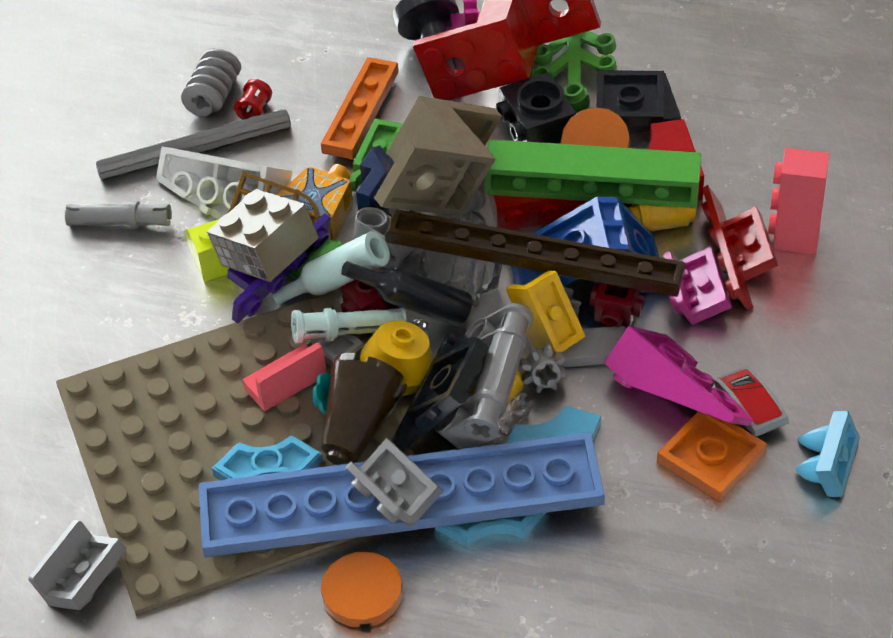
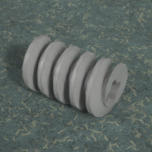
M215 48L207 50L202 55L200 62H198L196 69L193 71L181 94V101L189 112L198 117H207L211 112H217L222 108L228 93L231 91L242 69L238 58L231 52Z

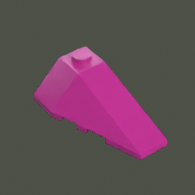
M628 326L604 362L605 365L615 372L613 378L626 388L631 389L635 387L729 423L750 426L753 421L729 394L718 388H712L716 380L710 374L703 373L695 368L698 364L695 358L666 334Z

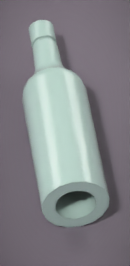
M370 231L306 263L300 277L280 288L273 294V298L276 303L282 304L303 293L317 296L325 295L354 281V279L341 274L342 266L346 261L373 270L388 264L390 260L388 245L380 234Z

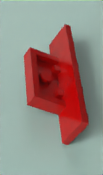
M709 185L702 187L706 202L701 203V206L708 221L713 223V227L709 228V232L717 248L720 247L721 250L717 254L718 262L724 273H728L729 279L724 281L731 298L733 300L739 298L748 311L754 307L746 281L777 267L778 262L762 214L758 208L754 207L726 220L722 204Z

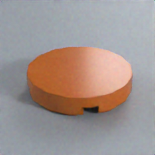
M594 107L582 110L570 118L563 129L561 143L629 148L630 137L627 125L618 114L609 109Z
M355 552L342 556L329 566L322 578L321 595L326 611L335 621L349 627H360V624L371 623V626L382 623L395 613L402 601L403 584L398 568L388 558L374 552Z

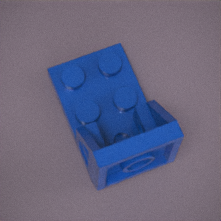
M595 197L533 233L659 257L654 235L617 197ZM511 266L514 284L526 285L545 273ZM558 275L563 286L578 279ZM640 290V292H644V293H653V292H648V291H642V290Z

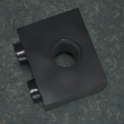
M548 72L499 88L500 102L496 103V109L502 115L500 120L502 122L506 121L509 125L514 141L561 143L563 129L570 118L576 115V112L565 98L563 88L552 79Z

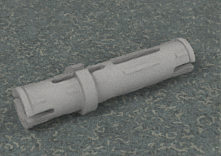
M131 201L129 204L123 205L67 204L65 207V222L67 226L130 225L131 229H138L141 225L170 226L171 221L168 219H172L170 204L146 205L140 204L139 201Z

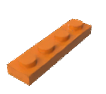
M371 57L366 58L320 143L323 154L354 159L399 73L398 62Z

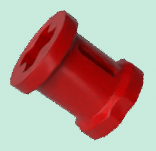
M250 79L244 85L242 98H239L234 104V111L242 120L262 115L264 104L271 100L273 94L271 87L264 81ZM259 89L258 96H255L256 91ZM249 105L252 106L251 109H250V111L247 112L246 110H247L248 106H249Z

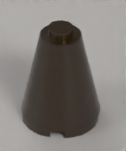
M343 353L336 356L333 362L321 449L326 454V459L333 464L356 463L406 390L407 384L402 385L403 375L391 365L377 358L368 356L366 362L354 360L356 353Z

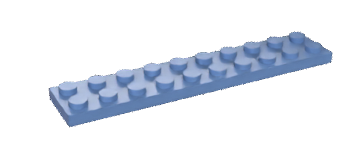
M591 432L407 456L444 491L412 528L400 519L393 524L376 508L380 501L374 495L368 499L351 484L355 476L346 469L348 464L199 483L201 537L204 558L605 505V494ZM357 462L354 464L360 468L365 462Z

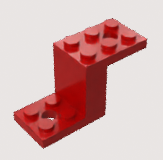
M485 0L477 23L415 40L413 48L433 97L450 101L529 79L539 45L601 27L602 22L594 0H565L569 7L565 11L553 9L551 6L552 0ZM454 57L461 59L465 64V68L462 70L452 69L448 64V59Z

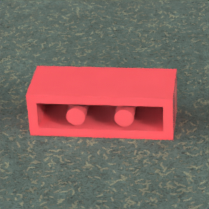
M785 148L783 162H776L773 184H780V188H773L770 209L777 210V214H770L768 234L775 235L773 250L816 255L830 153Z

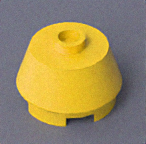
M390 321L381 325L367 341L360 353V361L366 362L368 356L397 369L404 377L402 385L407 384L403 396L417 392L433 361L427 334L420 327L406 321Z

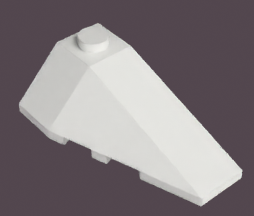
M162 146L156 180L180 197L194 203L204 214L211 215L219 220L229 212L232 198L235 195L243 172L286 186L291 182L292 171ZM247 177L243 188L252 192L255 189L265 191L267 184ZM272 186L270 193L276 195L282 189ZM240 195L237 205L243 201L246 195Z

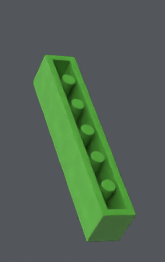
M491 139L488 141L487 149L495 157V161L484 178V194L590 201L595 197H617L625 204L697 208L701 153Z

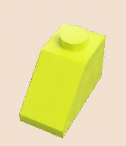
M218 220L183 230L186 242L204 282L227 275L229 269L222 266L207 234V231Z

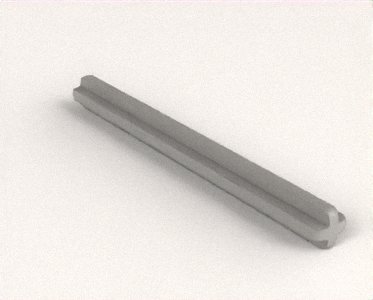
M286 109L269 112L96 161V169L100 179L104 180L158 165L162 146L201 153L287 129L291 126L290 116Z

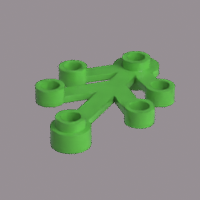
M587 31L552 41L548 45H539L534 63L539 67L532 70L531 76L534 77L548 72L553 79L568 66V85L563 90L564 96L574 111L579 113L590 105L588 91L582 86V64L596 71L617 70L615 58L612 55H608L616 50L615 38L610 33L597 35ZM586 43L593 46L603 56L599 57L581 48V45ZM566 45L568 46V50H566L562 55H560L548 67L544 66L552 61L553 55L559 52Z

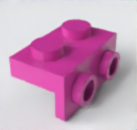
M711 246L680 260L686 263L678 297L669 296L671 304L678 315L683 313L690 324L694 325L732 308L717 256ZM671 251L663 253L664 258L676 260Z

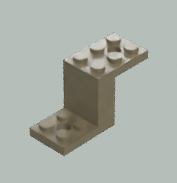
M418 96L387 151L394 164L378 190L375 200L381 207L462 216L495 161V157L485 145L502 115L495 108Z

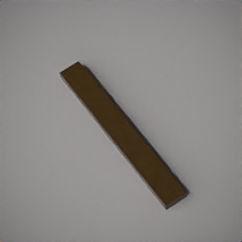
M400 209L394 210L385 232L386 243L541 272H547L548 270L556 271L558 275L675 297L679 295L686 263Z

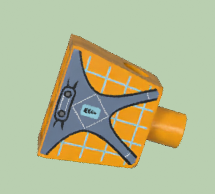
M335 164L329 172L308 167L286 185V187L291 189H299L300 192L311 197L318 206L320 217L324 213L331 217L329 227L331 236L329 240L333 241L337 239L353 206L352 188L349 181L350 172L340 164ZM282 189L276 195L292 200L294 193ZM299 196L297 202L305 204L307 211L314 213L313 207L308 200Z

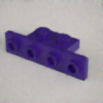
M324 213L313 224L319 238L271 282L231 268L228 269L227 278L244 290L233 302V321L238 324L247 315L249 317L253 316L260 308L263 299L270 292L275 294L283 286L286 277L293 270L297 272V269L308 259L309 254L315 248L318 249L324 241L329 240L331 236L329 231L331 217Z

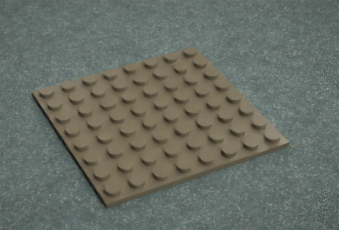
M335 291L242 320L238 324L232 323L56 381L109 538H118L127 549L119 559L118 565L136 616L356 539L349 538L205 558L202 550L199 483L219 481V479L214 477L212 467L237 443L240 442L251 447H268L282 442L289 436H294L322 453L323 463L319 467L336 465L326 459V454L321 449L325 415L312 402L313 387L317 385V382L264 412L245 391L242 379L301 345L306 344L310 347L323 339H304L302 343L295 344L291 330V315L293 310H300L301 313L323 312L324 308L335 309L336 313L342 312L341 304ZM326 364L327 373L331 375L332 368ZM393 410L357 462H365L386 438L390 441L392 440L400 425ZM411 447L403 452L406 456L414 455Z

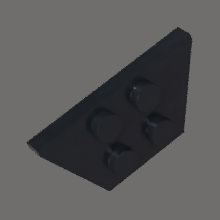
M452 333L446 334L391 442L404 452L454 409L460 408L470 395L468 388L472 380L484 367L482 360L489 346L478 337L471 336L468 338L466 335H459L457 338Z

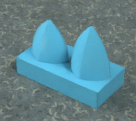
M834 411L830 425L813 429L798 438V441L803 446L816 452H821V454L801 463L796 467V471L804 479L820 483L827 497L843 496L860 439L849 411Z

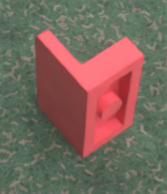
M315 343L310 347L306 344L301 345L242 379L245 391L264 412L317 382L318 375L327 372L323 347L319 343Z

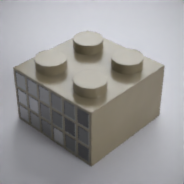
M258 189L247 194L242 202L229 213L223 215L207 231L222 266L271 282L319 238L305 204Z

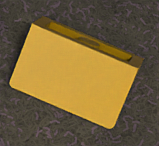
M548 270L526 285L511 284L506 287L507 294L512 303L524 305L533 313L534 319L532 325L526 329V335L535 349L544 348L546 343H549L554 355L565 351L586 337L556 271Z

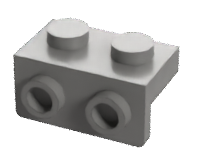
M387 438L360 468L353 462L346 466V469L355 476L351 484L368 499L374 495L380 501L376 508L393 524L400 519L412 528L444 492Z
M74 520L33 570L28 580L49 606L81 610L83 606L91 601L94 592L106 576L113 572L117 562L127 549L118 538L92 536L81 521Z

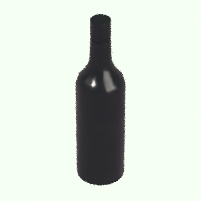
M346 261L342 266L341 274L343 276L372 286L377 290L383 301L457 327L463 325L470 315L472 296L464 290L398 267L376 271Z

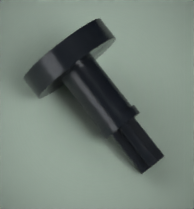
M401 0L393 11V19L399 34L403 38L419 40L446 32L447 27H452L451 14L459 13V9L455 0ZM456 57L448 59L449 66L457 70L454 62Z

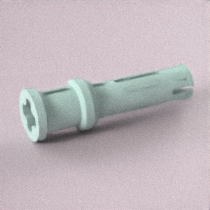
M324 308L323 312L301 313L300 310H293L291 330L295 344L302 343L304 339L325 338L326 341H333L337 339L338 335L375 333L384 323L390 321L407 322L404 308L336 313L335 309L332 310L331 308Z

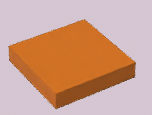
M698 411L657 452V462L721 502L767 454L768 444L736 424Z

